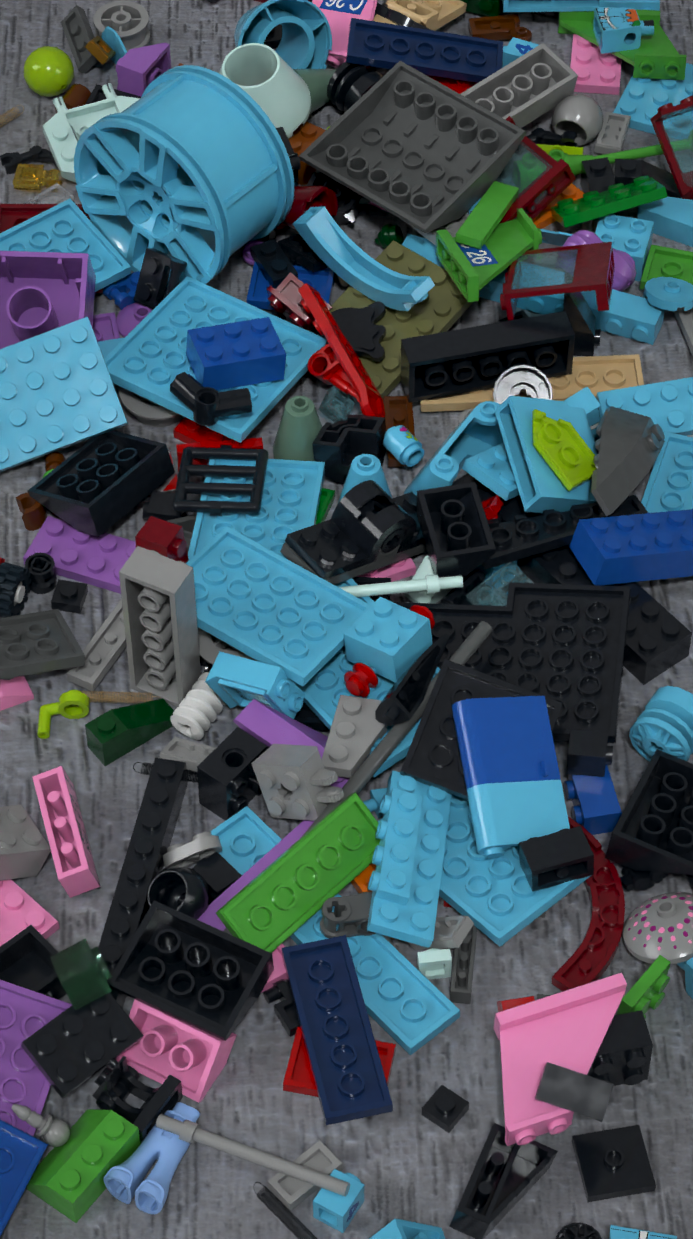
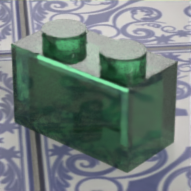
M86 938L50 957L60 983L75 1010L112 991L107 982V979L111 978L112 975L98 947L96 946L91 949Z

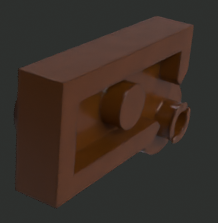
M518 14L469 18L468 20L471 37L490 40H510L515 37L529 42L532 39L531 31L520 27Z

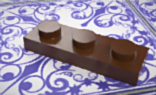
M383 396L386 431L393 426L403 425L415 437L412 402H408L407 396ZM387 450L388 467L407 466L401 464Z

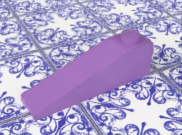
M253 699L233 720L241 729L269 747L272 744L317 746L322 759L328 739L327 736L256 699ZM338 776L337 782H334L331 786L341 787L342 789L350 778Z

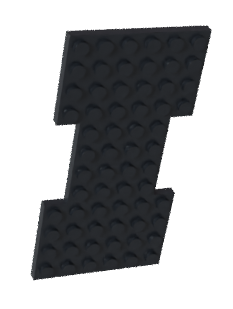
M352 578L358 585L391 582V578ZM510 582L506 606L393 602L407 609H410L413 605L424 606L432 612L435 626L431 629L433 643L445 633L449 636L438 664L440 669L444 660L451 658L481 621L487 622L493 631L464 666L563 703L552 731L553 741H569L570 730L608 733L607 743H616L631 597L629 586ZM390 594L369 596L374 602L379 597L390 600ZM303 701V706L297 712L294 720L314 730H329Z

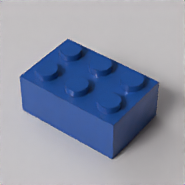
M269 317L187 331L186 356L197 381L203 387L223 390L284 379L286 352Z

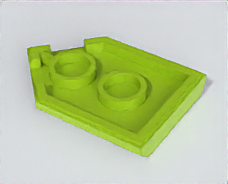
M534 409L532 411L533 445L565 488L570 492L592 479L593 471L596 470L594 464L595 454L571 423L562 419L556 421L546 417V413Z

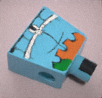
M594 7L593 32L601 54L638 49L641 44V36L654 35V21H640L634 8Z

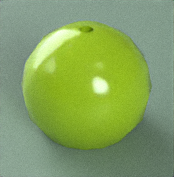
M40 47L28 56L24 64V79L28 87L40 96L55 97L62 94L69 88L74 78V67L70 57L58 47Z

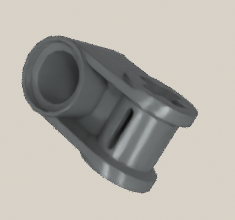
M372 892L328 898L322 906L321 933L327 938L343 935L352 937L376 934L367 931ZM337 924H339V930H338V931H336V925H337Z

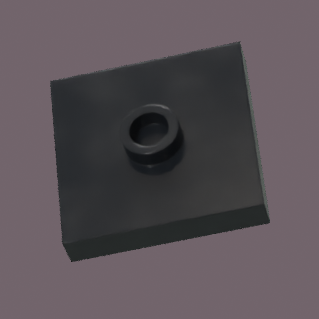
M639 1125L572 1136V1144L587 1202L655 1191L656 1184Z

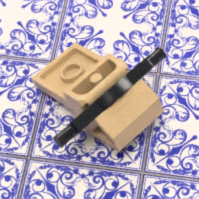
M387 0L385 3L387 7L377 3L373 21L436 31L464 14L467 3L461 0Z

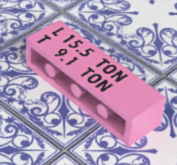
M62 766L33 776L59 882L70 898L100 887L74 785Z

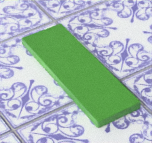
M356 792L350 794L216 912V915L234 937L272 953L320 910L328 898L334 897L372 863L375 847L380 842V839L375 838L379 824Z

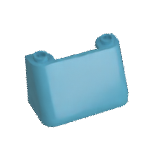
M485 401L478 404L442 443L407 486L404 494L413 492L417 496V491L451 486L466 459L503 443L495 410L501 404L493 401Z

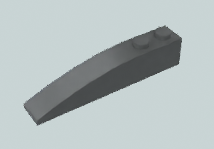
M613 406L606 409L596 429V433L601 437L595 441V448L599 451V454L594 456L596 470L593 471L591 493L606 516L612 514L644 479L655 463L665 442L662 428L658 424H654L650 417Z

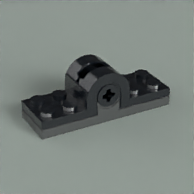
M364 481L344 495L337 504L330 520L287 534L280 552L288 560L333 585L426 552V545L417 518V496L410 492L391 498L375 481Z

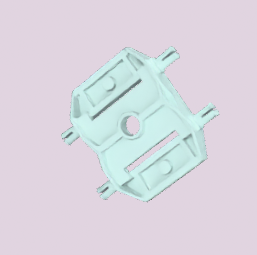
M108 83V87L107 84L102 86L106 96L105 100L72 109L66 107L63 97H59V101L57 97L53 100L57 113L43 125V133L63 178L76 183L74 154L80 135L101 118L123 112L140 98L117 96L112 84Z

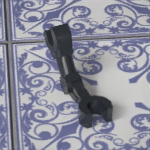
M536 128L527 136L536 144L551 143L560 146L577 147V143L574 142L577 133L573 131H566L562 135L545 131L542 128ZM519 144L514 153L521 157L527 150Z
M33 146L29 149L30 151L21 154L13 152L0 156L1 164L5 167L7 174L17 172L24 167L25 163L30 161L54 163L57 167L52 152L42 149L41 146Z

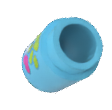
M393 426L386 431L383 446L401 464L412 467L421 461L424 456L422 444L405 426Z

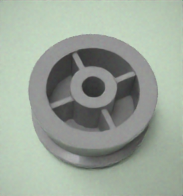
M126 0L113 1L101 6L94 14L93 21L97 29L95 37H101L104 29L109 26L120 36L127 52L130 49L144 47L148 44L150 40V31L147 27L149 15L142 5Z

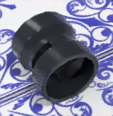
M35 553L26 559L25 568H28L31 572L29 577L31 578L30 590L37 594L51 592L57 584L54 559L46 553Z

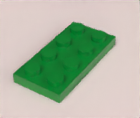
M640 176L633 180L634 183L614 184L609 186L607 191L600 193L598 191H590L583 194V198L574 201L572 198L560 200L557 202V206L551 207L553 218L566 228L666 198L667 192L665 186L652 177Z

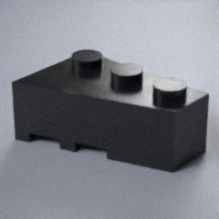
M494 1123L449 1227L475 1239H484L547 1172L558 1151L536 1141L526 1145H517L516 1143L507 1146L504 1141L505 1127Z

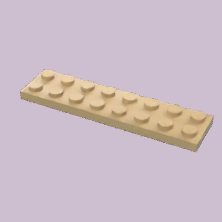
M639 354L573 357L572 374L548 378L552 386L553 400L564 401L585 387H588L596 398L597 392L644 385ZM494 388L421 400L420 409L421 412L474 409L482 402H494ZM521 393L520 397H527L526 393Z

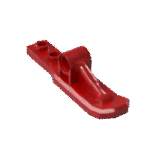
M304 284L298 289L303 298L300 302L303 308L310 315H313L315 318L313 321L314 327L321 335H325L328 344L310 357L307 366L309 372L323 383L332 384L345 394H349L357 399L363 415L385 418L383 398L353 347L342 333L320 293L309 284Z

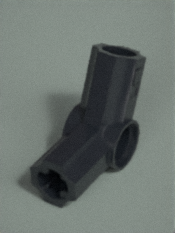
M185 372L176 375V378L170 384V392L193 411V419L199 425L211 426L218 422L219 417L252 412L251 395L248 388L218 392L214 388L203 387L190 374Z

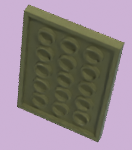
M394 240L375 260L400 274L430 276L435 286L428 292L429 295L425 300L415 304L409 311H399L385 306V315L375 323V325H382L386 329V336L380 342L385 351V358L381 362H374L366 357H359L382 398L387 396L401 381V339L447 332L474 303L467 302L445 269ZM349 286L331 305L333 309L330 312L342 308H365L375 301Z

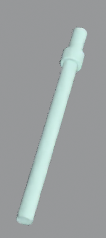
M428 575L425 576V579L339 588L355 597L427 591V594L439 593L440 589L463 587L462 575L449 577Z

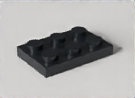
M101 983L24 1040L21 1047L63 1099L107 1066L113 1058L116 1059L140 1041L144 1035Z

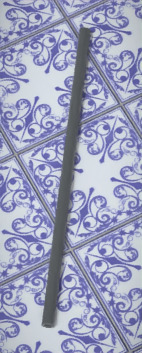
M481 621L449 660L464 666L493 631L492 627L487 622ZM439 672L430 682L424 700L412 718L392 727L343 786V799L329 803L303 836L350 794L355 792L358 794L422 717ZM227 928L224 929L223 932L232 935Z

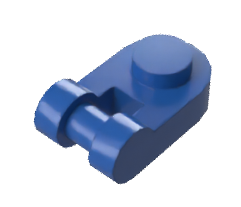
M140 271L133 272L118 282L104 287L103 294L108 299L115 300V305L121 310L130 304L136 303L133 299Z

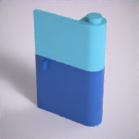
M545 696L472 698L452 704L477 852L485 854L486 859L498 858L503 856L504 851L511 846H519V842L527 841L533 837L556 833L562 829H570Z

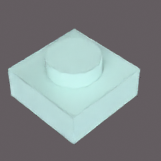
M431 948L423 952H417V969L428 980L451 977L452 957L450 949L440 950Z

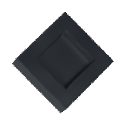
M58 579L51 600L52 609L81 614L88 593L87 584Z
M441 1085L422 1107V1116L449 1133L469 1110V1102L444 1085Z

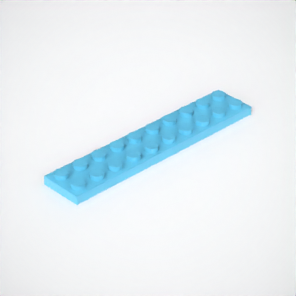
M248 806L210 831L212 835L219 836L222 851L219 854L241 875L248 871L282 840ZM322 908L289 936L297 945L329 939L320 931V921L323 917ZM339 924L336 925V931L339 930ZM381 934L346 937L367 1013L408 1054L412 1055L460 1018V1010Z

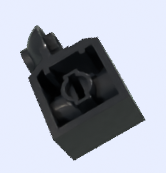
M237 727L197 766L200 804L225 821L248 806V803L257 794H262L251 763L265 752L269 746Z

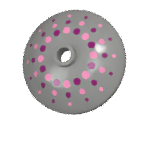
M686 892L664 893L644 901L635 908L626 919L623 927V939L628 951L637 959L651 964L659 955L670 961L671 964L685 962L692 958L693 894Z

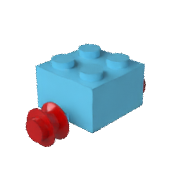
M379 597L343 633L347 660L355 663L352 668L353 672L348 671L344 675L347 690L355 696H368L370 688H375L378 685L376 674L396 683L414 661L433 644L431 629L435 626L432 612L427 607L413 605L410 609H407Z

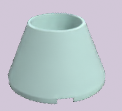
M244 44L233 49L225 57L219 74L241 87L266 113L275 128L283 127L288 139L292 137L293 131L301 124H305L311 111V96L305 81L271 47L264 44Z

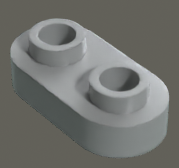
M211 832L199 833L193 836V841L187 844H175L167 848V853L162 856L165 869L172 866L189 867L203 858H208L215 852H221L222 846L219 836L212 835Z

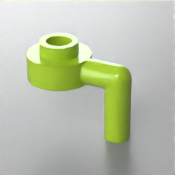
M69 690L60 695L59 702L42 705L39 709L37 736L41 739L49 738L51 716L61 714L69 719L85 717L89 713V697L79 690Z

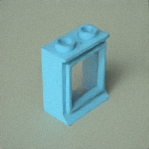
M220 651L205 681L230 709L237 705L246 707L253 699H256L292 719L295 718L297 712L302 708L305 694L294 681L286 677L285 671L281 667Z

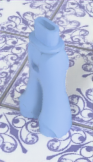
M177 1102L174 1108L167 1110L164 1115L182 1122L189 1120L196 1123L200 1113L191 1106ZM155 1124L134 1153L123 1163L110 1168L106 1173L103 1181L107 1190L116 1199L125 1204H130L135 1195V1204L139 1210L148 1214L160 1213L166 1202L172 1177L190 1143L180 1140L177 1134L156 1127ZM158 1160L151 1173L144 1180L154 1162Z

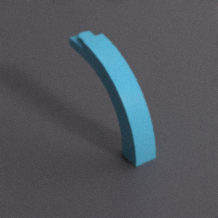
M325 206L310 207L293 223L301 237L331 270L363 295L375 302H382L386 307L399 311H409L415 304L425 300L429 295L428 292L435 286L430 276L400 274L370 257L346 235Z

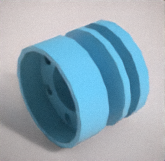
M665 686L660 687L653 694L645 706V710L638 716L637 721L630 728L629 733L633 747L642 757L650 762L655 751L658 749L682 760H689L690 755L693 753L692 693L679 687Z

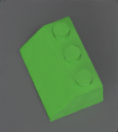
M87 1109L71 1127L69 1140L63 1146L54 1147L36 1167L25 1189L77 1223L106 1189L103 1179L109 1169L123 1163L140 1146L139 1128L113 1110Z

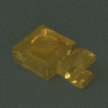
M18 164L13 185L14 189L40 191L41 185L51 191H60L62 181H55L59 180V170H45L44 165Z

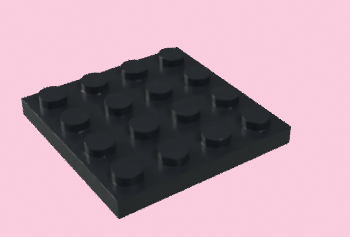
M445 659L400 774L411 776L416 781L429 786L432 785L468 800L452 704L472 698L543 695ZM545 697L551 731H553L563 703Z

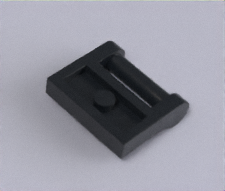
M146 248L133 300L154 309L163 300L164 293L166 297L179 284L181 274L185 272L187 263L157 249Z

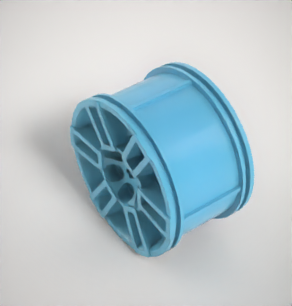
M182 65L168 69L154 79L146 87L142 97L123 112L107 115L87 128L80 135L75 148L74 173L77 184L75 187L85 213L89 215L95 227L128 262L133 272L141 271L146 248H154L187 263L185 272L181 274L180 282L186 276H189L207 284L224 269L229 257L248 241L263 238L284 222L292 208L295 191L293 170L285 145L275 126L261 107L241 87L223 75L204 67Z

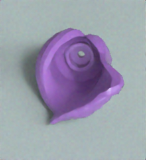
M580 230L570 236L562 247L603 243V241L592 231ZM613 248L615 272L612 289L623 292L635 281L637 274L635 261L626 252ZM577 253L559 255L555 271H562L566 276L573 278Z

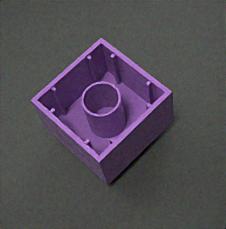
M0 251V349L85 317L89 318L93 328L96 275L88 253Z

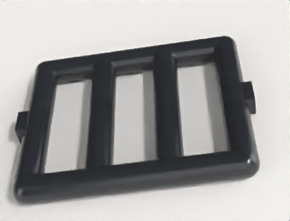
M220 445V448H184L173 499V509L177 512L210 513V516H222V513L257 514L261 508L269 456L268 451L265 449L232 448V445ZM193 459L256 460L255 466L192 465ZM190 476L253 478V483L189 482ZM186 494L250 496V502L185 499Z

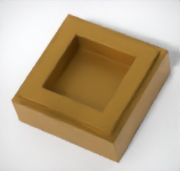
M96 36L85 46L102 65L115 55L112 48L100 36Z

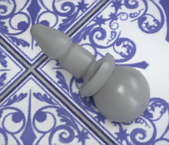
M12 1105L11 1109L18 1118L37 1128L35 1134L39 1137L43 1136L48 1145L60 1147L69 1140L70 1129L66 1122L59 1119L53 1120L50 1114L43 1118V1116L35 1111H31L27 1106Z

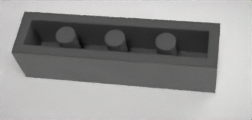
M474 925L460 947L454 949L450 1001L452 1003H471L477 927Z

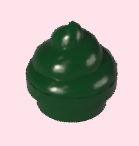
M397 224L384 225L378 233L375 243L384 249L393 240L402 245L404 239L401 228Z

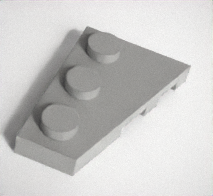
M340 695L322 756L325 769L335 770L339 777L351 778L371 753V747L377 739L382 738L387 732V725L378 722L375 717V711L382 702L381 700Z

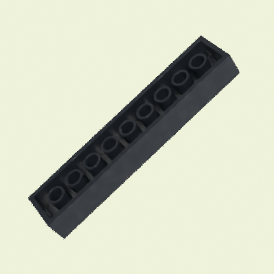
M468 473L452 482V485L475 482L481 502L497 495ZM520 495L507 501L499 496L503 502V506L497 514L499 523L513 521L514 516L526 514L527 518L543 515V513L525 512ZM570 545L517 560V568L534 583L594 585L570 549ZM631 582L601 585L630 587L631 597L624 667L643 685L689 656L692 632L639 584Z

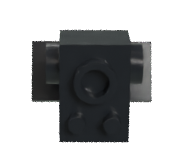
M125 1056L119 1062L113 1058L108 1064L113 1069L106 1066L98 1076L95 1083L99 1087L92 1096L96 1099V1104L101 1110H113L139 1128L140 1143H142L156 1124L158 1116L160 1114L164 1115L167 1110H172L176 1103L180 1102L183 1098L181 1081L169 1075L161 1087H148L138 1081L140 1078L139 1073L127 1065ZM130 1093L145 1101L140 1109L124 1102Z

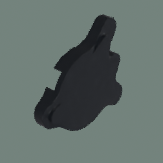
M377 301L360 309L342 308L331 312L358 357H366L374 362H381L385 358V351L380 342L386 336V329L382 325H375L386 313L385 305L382 302ZM315 327L311 329L310 332L326 339L325 335H321Z

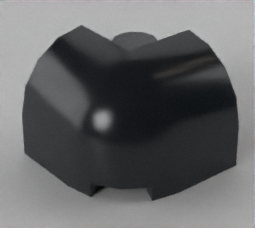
M347 415V420L338 421L333 424L326 422L312 443L315 461L325 462L324 476L333 482L344 484L352 460L361 454L376 456L382 466L386 448L383 446L386 433L385 418Z

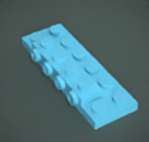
M392 770L389 776L386 795L384 794L379 808V813L383 814V820L379 821L375 838L380 839L379 845L375 847L372 856V864L376 865V869L372 872L368 883V890L372 891L367 931L429 948L434 939L452 794L432 785L429 786L416 781L411 776H403L400 772Z

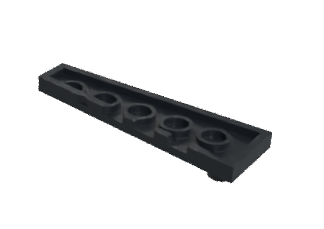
M631 495L608 516L604 514L598 502L574 505L570 508V511L565 512L554 511V509L545 510L542 516L527 518L526 514L516 515L513 521L499 523L498 519L487 520L496 547V553L484 561L482 566L486 570L570 545L579 519L645 514L648 511L636 495Z

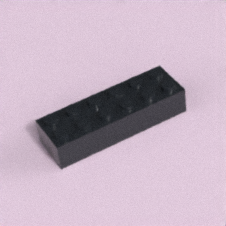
M566 311L401 339V381L408 402L494 388L495 382L502 372L512 366L528 365L536 367L547 378L572 374L575 333Z

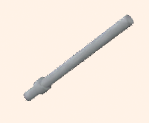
M160 1114L157 1118L156 1127L179 1135V1139L194 1144L196 1141L345 1197L349 1192L350 1183L206 1131L201 1129L200 1124L189 1120L182 1122Z

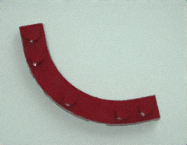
M568 817L570 828L581 826ZM582 826L581 828L594 854V875L584 881L591 900L592 917L587 934L579 948L552 976L551 984L562 992L597 981L602 976L616 954L624 926V891L614 863L605 858L606 854L602 851V845Z

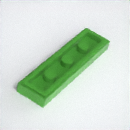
M494 181L457 231L455 242L481 249L518 197L519 188Z

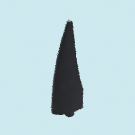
M446 633L417 658L389 690L375 711V717L378 722L392 726L412 718L424 700L428 686L449 639Z

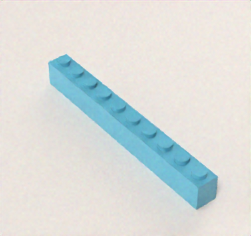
M407 234L402 243L403 246L445 269L436 256V246L423 237ZM521 264L522 282L520 289L565 284V276ZM506 268L479 290V297L501 303L500 295L503 294V283H505V273L508 272V269ZM612 289L610 309L598 311L595 290L581 292L596 317L595 329H601L604 332L651 345L654 344L663 325L665 310L652 306L647 301V298ZM564 293L518 298L516 307L543 315L562 312Z

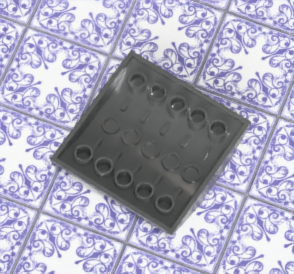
M399 61L301 153L299 159L415 228L428 233L462 217L486 193L525 137L526 131L404 62Z

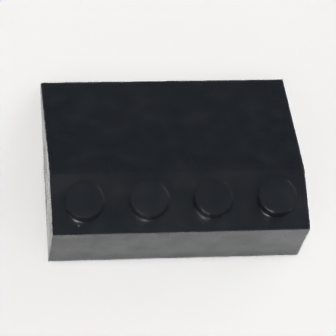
M112 430L93 437L30 488L28 493L29 496L76 530L99 537L106 533L119 519L125 517L138 503L144 501L152 491L163 485L175 471L166 444Z
M658 749L655 751L611 834L605 858L637 871L693 875L692 763Z
M154 900L106 984L116 991L226 1041L261 994L274 970L272 953Z

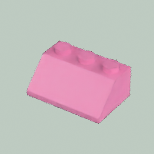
M134 999L129 1018L144 1036L115 1060L119 1062L125 1056L127 1065L160 1084H163L167 1077L172 1075L181 1081L182 1095L198 1103L201 1102L225 1067L237 1035L231 1033L226 1041Z

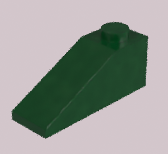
M163 698L111 709L85 724L87 746L101 763L107 766L171 728L173 725L170 721V716L173 715L174 710Z

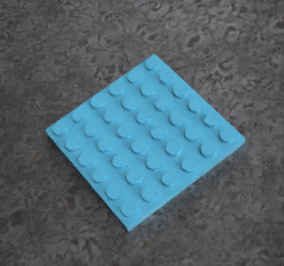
M186 276L104 360L114 384L194 421L193 411L170 392V384L174 381L176 375L180 373L190 374L197 380L186 356L187 331L269 317L286 352L284 379L217 390L218 392L248 388L251 395L252 412L219 417L218 422L214 425L205 426L241 443L308 371L307 366L310 357L328 344V342L319 335Z

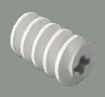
M204 672L200 675L198 681L192 686V690H189L179 704V707L170 716V721L175 729L195 740L203 738L204 731H208L211 727L210 723L216 720L217 714H220L223 710V705H226L205 682L209 672Z

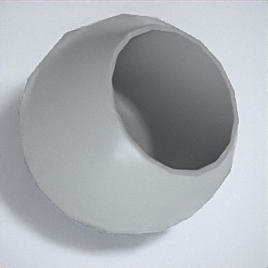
M573 94L562 99L555 107L552 116V126L558 135H562L566 131L577 133L574 142L577 143V146H582L594 141L603 126V113L599 104L593 98L583 94Z

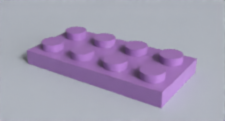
M47 516L24 555L23 560L25 565L26 559L35 553H46L54 559L56 575L121 594L119 571L136 549V542L108 533L97 537L76 530L64 520Z

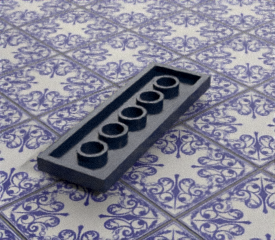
M351 18L346 63L392 69L399 61H402L425 75L476 83L502 68L503 41Z
M346 935L282 948V958L325 1124L331 1125L393 1112L392 1100Z

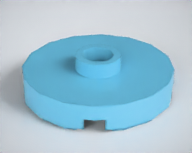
M657 277L646 282L643 295L648 297L647 301L652 306L673 312L677 311L678 307H684V311L693 308V285L691 283L673 277Z

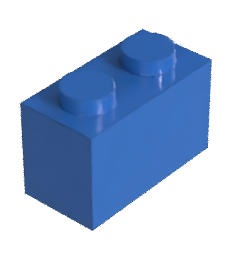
M605 765L604 777L569 774L568 781H564V790L567 800L572 799L574 805L571 808L573 820L592 835L613 832L622 815V811L608 766Z

